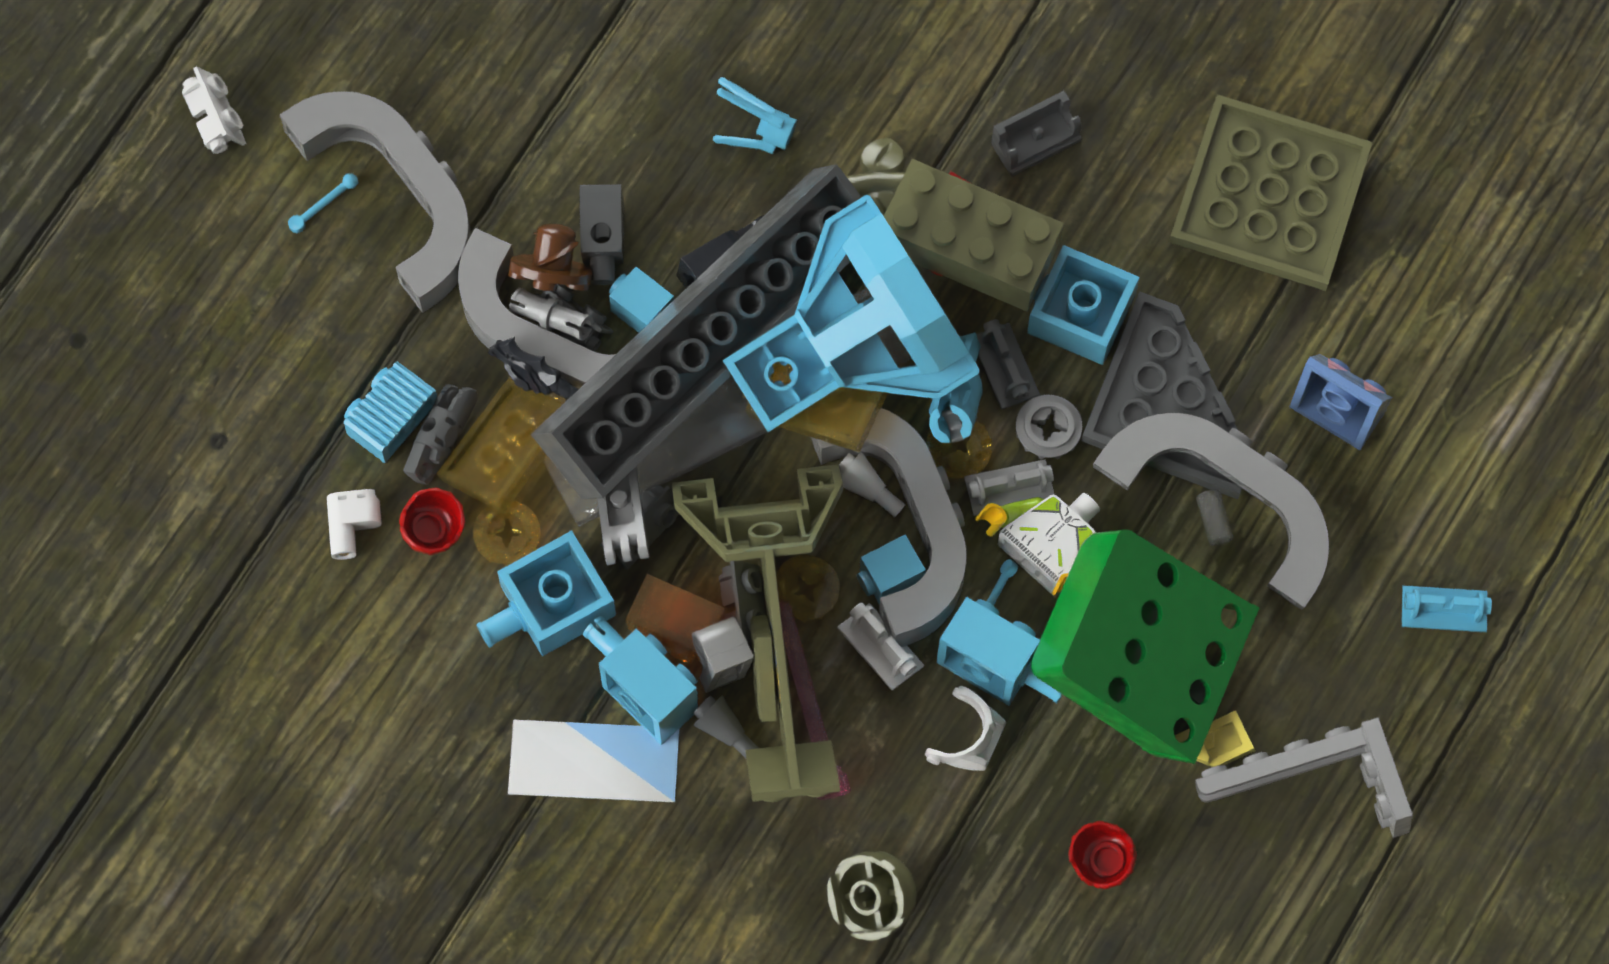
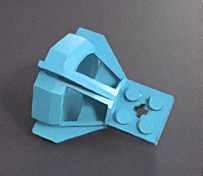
M869 195L861 197L825 220L795 314L723 359L724 364L768 432L839 387L939 399L979 373V367ZM846 254L872 297L860 304L857 303L836 269ZM891 325L916 365L898 368L877 333ZM779 361L783 366L787 364L792 366L793 370L789 373L791 380L789 383L784 384L781 380L774 382L771 379L770 375L775 371L773 367L775 362Z

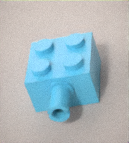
M1063 245L1050 274L1044 277L1034 297L1035 305L1030 313L1028 334L1104 365L1135 299L1139 277Z
M571 530L497 571L501 588L510 601L508 602L509 607L476 625L489 648L521 629L524 632L527 631L541 656H544L582 635L590 623L595 627L597 624L594 620L599 616H603L607 621L616 616L612 596Z
M966 597L940 637L936 663L1008 706L1024 684L1052 699L1056 704L1062 698L1061 693L1038 679L1032 672V658L1040 641L1035 637V631L1022 622L1014 621L1012 624L1000 617L999 611L984 600L978 599L975 602Z
M599 616L594 620L597 625L594 627L590 623L583 632V636L589 639L606 656L599 663L602 687L662 745L694 715L693 712L698 708V692L694 686L697 680L684 665L679 663L675 667L664 656L667 650L652 634L645 637L636 628L624 639L603 616Z

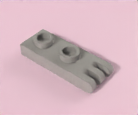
M636 466L604 498H597L607 565L616 564L614 550L621 549L624 562L633 561L631 551L633 546H637L640 559L649 558Z

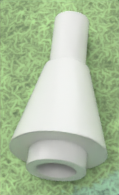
M862 452L856 458L849 453L839 464L843 488L872 502H877L893 517H896L905 506L902 501L885 488L886 485Z

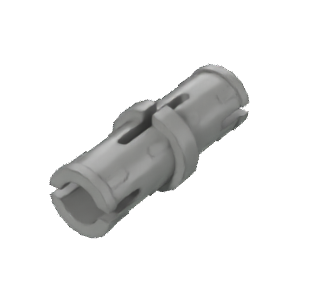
M518 288L511 297L512 300L520 302L519 305L509 304L511 313L537 321L540 327L548 331L557 329L582 341L591 333L592 329L583 325H593V317L563 306V302L554 297L545 299L523 288Z

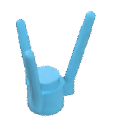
M719 78V84L729 91L719 88L717 94L734 105L761 118L756 134L763 136L762 140L715 135L713 141L731 146L761 149L770 154L774 153L776 146L785 150L791 140L797 120L789 117L790 115L774 109L726 78Z

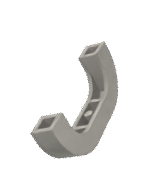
M340 91L319 94L307 98L281 113L280 118L285 133L307 161L330 146L345 141L363 142L373 146L382 153L434 222L432 234L425 246L396 266L399 283L422 313L445 298L458 283L460 259L471 236L464 200L454 184L457 178L444 160L438 163L431 154L434 149L426 135L421 130L415 133L407 121L385 102L356 92Z
M475 228L463 250L458 271L459 291L464 313L474 334L488 349L497 340L504 341L515 337V342L521 350L535 356H545V362L550 368L560 370L561 379L580 389L615 355L594 352L511 313L499 299V291L509 271L510 259L514 256L512 244Z
M841 403L807 412V430L821 465L846 457L849 453L858 455L862 452L863 455L874 457L885 463L894 472L899 481L927 551L930 566L922 579L913 586L881 597L879 613L888 636H892L901 647L917 642L938 629L950 616L959 600L964 583L966 545L961 527L965 526V522L958 503L951 504L946 491L950 490L947 474L943 466L936 467L926 443L918 432L905 420L888 410L868 404Z
M1164 413L1145 417L1128 425L1109 441L1093 463V468L1127 491L1142 469L1151 460L1163 454L1180 452L1197 457L1273 509L1280 516L1286 527L1288 549L1283 563L1267 587L1299 609L1305 608L1320 585L1325 573L1329 554L1328 530L1316 500L1297 479L1285 471L1288 465L1270 452H1266L1262 456L1250 448L1253 441L1235 428H1232L1228 433L1206 419L1182 413Z

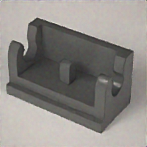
M1065 91L994 126L991 145L1011 177L1081 142V120L1079 115L1074 118L1072 117L1069 110L1070 99Z

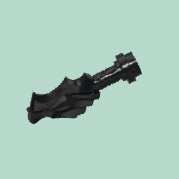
M515 337L504 341L497 340L489 349V355L500 359L504 363V368L515 385L524 391L533 390L536 394L543 393L545 396L554 392L563 399L568 400L579 390L564 379H561L560 370L550 368L545 362V356H535L521 350L515 342Z

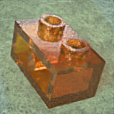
M647 574L625 620L628 630L633 632L637 628L645 637L652 634L662 645L671 648L669 653L684 662L693 663L694 659L698 661L700 659L693 643L692 633L723 621L726 617L724 607Z

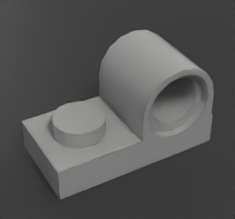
M734 617L692 633L693 643L703 666L699 679L706 693L745 677L754 656Z

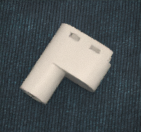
M374 489L336 492L327 496L331 557L337 560L354 558L356 556L355 530L373 529L382 524L380 500L375 495Z

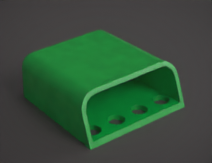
M1130 530L1097 532L1086 538L1079 548L1033 655L1031 669L1038 679L1139 745L1147 753L1156 757L1195 764L1257 616L1259 607L1247 602ZM1223 608L1235 610L1237 613V620L1232 628H1227L1221 620ZM1211 642H1215L1221 650V659L1216 666L1210 665L1205 656L1206 647ZM1195 680L1201 681L1205 687V698L1200 704H1195L1189 693L1190 686ZM1180 718L1187 721L1190 729L1189 737L1183 743L1175 738L1173 731L1174 724Z

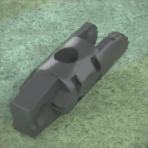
M451 384L443 387L413 442V447L403 470L413 481L429 485L447 460L473 411V407H475L478 398L476 390L468 387H462V389L458 390V387Z

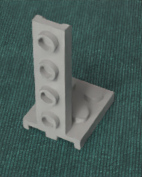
M1379 718L1362 722L1361 728L1352 731L1349 726L1333 729L1325 734L1326 739L1309 744L1308 739L1292 742L1284 746L1285 752L1269 757L1267 752L1253 754L1242 760L1244 765L1228 770L1226 765L1215 766L1201 773L1202 778L1196 779V790L1200 800L1209 803L1361 755L1363 763H1360V768L1366 786L1368 788L1375 786L1377 792L1375 795L1377 803L1374 804L1381 827H1389L1392 837L1395 838L1410 832L1413 817Z

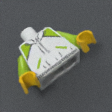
M1082 493L1070 506L1053 494L1046 499L1034 497L1002 506L989 503L982 509L975 520L977 522L979 520H986L991 524L986 531V534L990 537L994 536L1000 528H1003L999 533L998 546L1056 598L1064 586L1082 543L1090 535L1096 533L1088 522L1100 511V508L1085 493Z

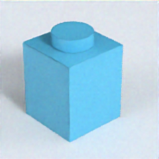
M635 267L628 276L625 274L619 276L609 290L611 312L638 333L674 300V296L638 267Z
M903 535L862 556L860 560L861 572L857 574V578L866 595L871 596L874 594L880 605L881 597L913 586L922 579L926 569L907 536Z

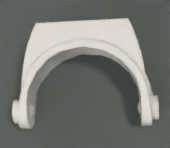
M964 686L955 687L952 694L956 698L970 704L980 715L983 725L982 735L973 746L954 754H947L928 748L925 752L926 760L935 765H939L941 762L962 769L985 771L1006 725V721L975 692Z

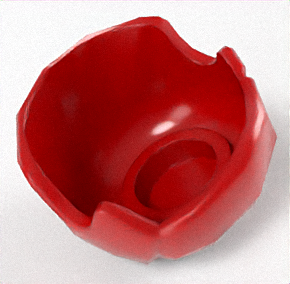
M437 487L416 492L409 499L400 514L399 524L402 539L413 551L429 556L448 551L459 540L465 527L463 505L451 492Z
M1101 820L1084 825L1072 837L1068 853L1069 861L1079 878L1087 885L1098 889H1109L1122 885L1134 873L1137 859L1135 845L1128 833L1118 825Z

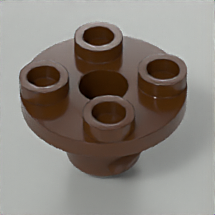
M552 223L539 226L537 232H533L536 236L534 253L515 255L510 259L508 275L515 279L533 280L532 286L536 289L557 291L558 284L575 290L586 291L590 289L593 271L590 267L572 260L574 248L577 247L579 241H575L576 233L567 226Z

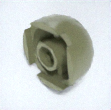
M865 851L848 857L838 865L839 867L835 875L829 879L827 897L833 918L839 925L844 923L848 929L854 932L851 935L857 939L874 941L889 936L911 918L916 905V884L911 871L901 860L887 852Z

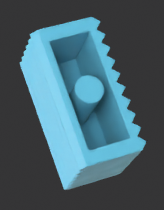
M398 361L390 369L385 367L380 370L372 381L371 392L367 393L364 399L357 398L354 400L344 415V426L347 435L384 463L388 461L427 416L437 399V393L434 388Z

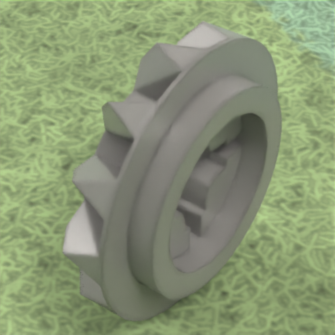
M1056 395L1037 396L1025 403L1018 413L1016 437L1019 438L1024 446L1025 452H1032L1040 460L1045 457L1059 459L1069 451L1073 452L1081 438V416L1075 406L1062 397ZM1051 413L1054 414V427L1059 429L1060 432H1053L1051 437H1048V441H1044L1043 429L1037 427V425H1045Z

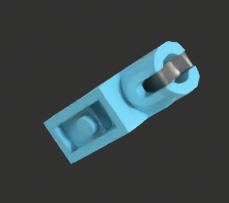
M976 333L960 336L976 363L981 348ZM979 374L939 399L932 398L929 408V426L933 436L940 442L954 443L965 440L971 435L974 424L977 421L979 401L983 393Z

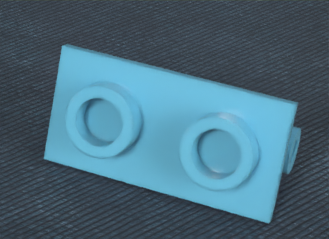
M1402 586V627L1487 632V614L1490 615L1492 600L1487 597V591Z

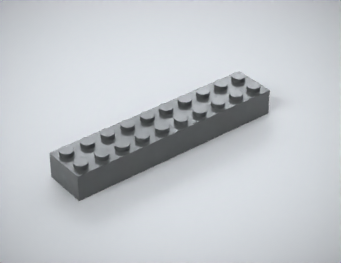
M837 164L813 169L531 434L582 499L604 498L731 376L723 359L795 314L825 220L861 198ZM847 254L836 268L838 273L851 262Z

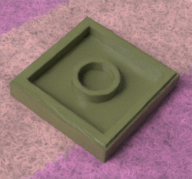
M767 615L752 616V619H750L752 654L754 656L753 676L758 716L762 722L777 721L772 639Z

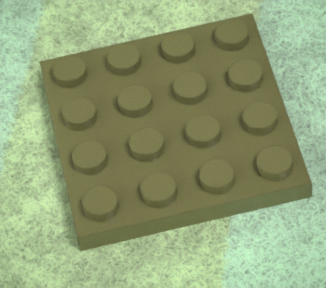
M1217 94L1169 243L1326 291L1373 142Z

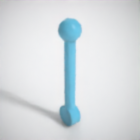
M353 173L346 174L340 185L301 216L294 215L288 220L290 230L293 233L302 232L305 229V222L346 189H353L358 185L357 176Z
M1011 559L1006 560L1000 568L1002 574L986 601L993 606L1008 578L1017 572L1018 565Z

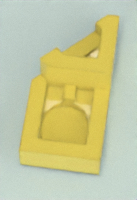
M1236 710L1212 722L1197 758L1198 762L1215 767L1226 765L1255 752L1254 746ZM1190 729L1175 735V738L1183 743L1189 737Z

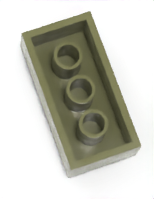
M915 159L911 160L884 214V218L913 263L1028 312L1061 243L1064 227L1063 222Z

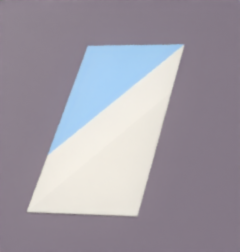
M513 720L508 794L675 802L679 729L661 745L643 726Z

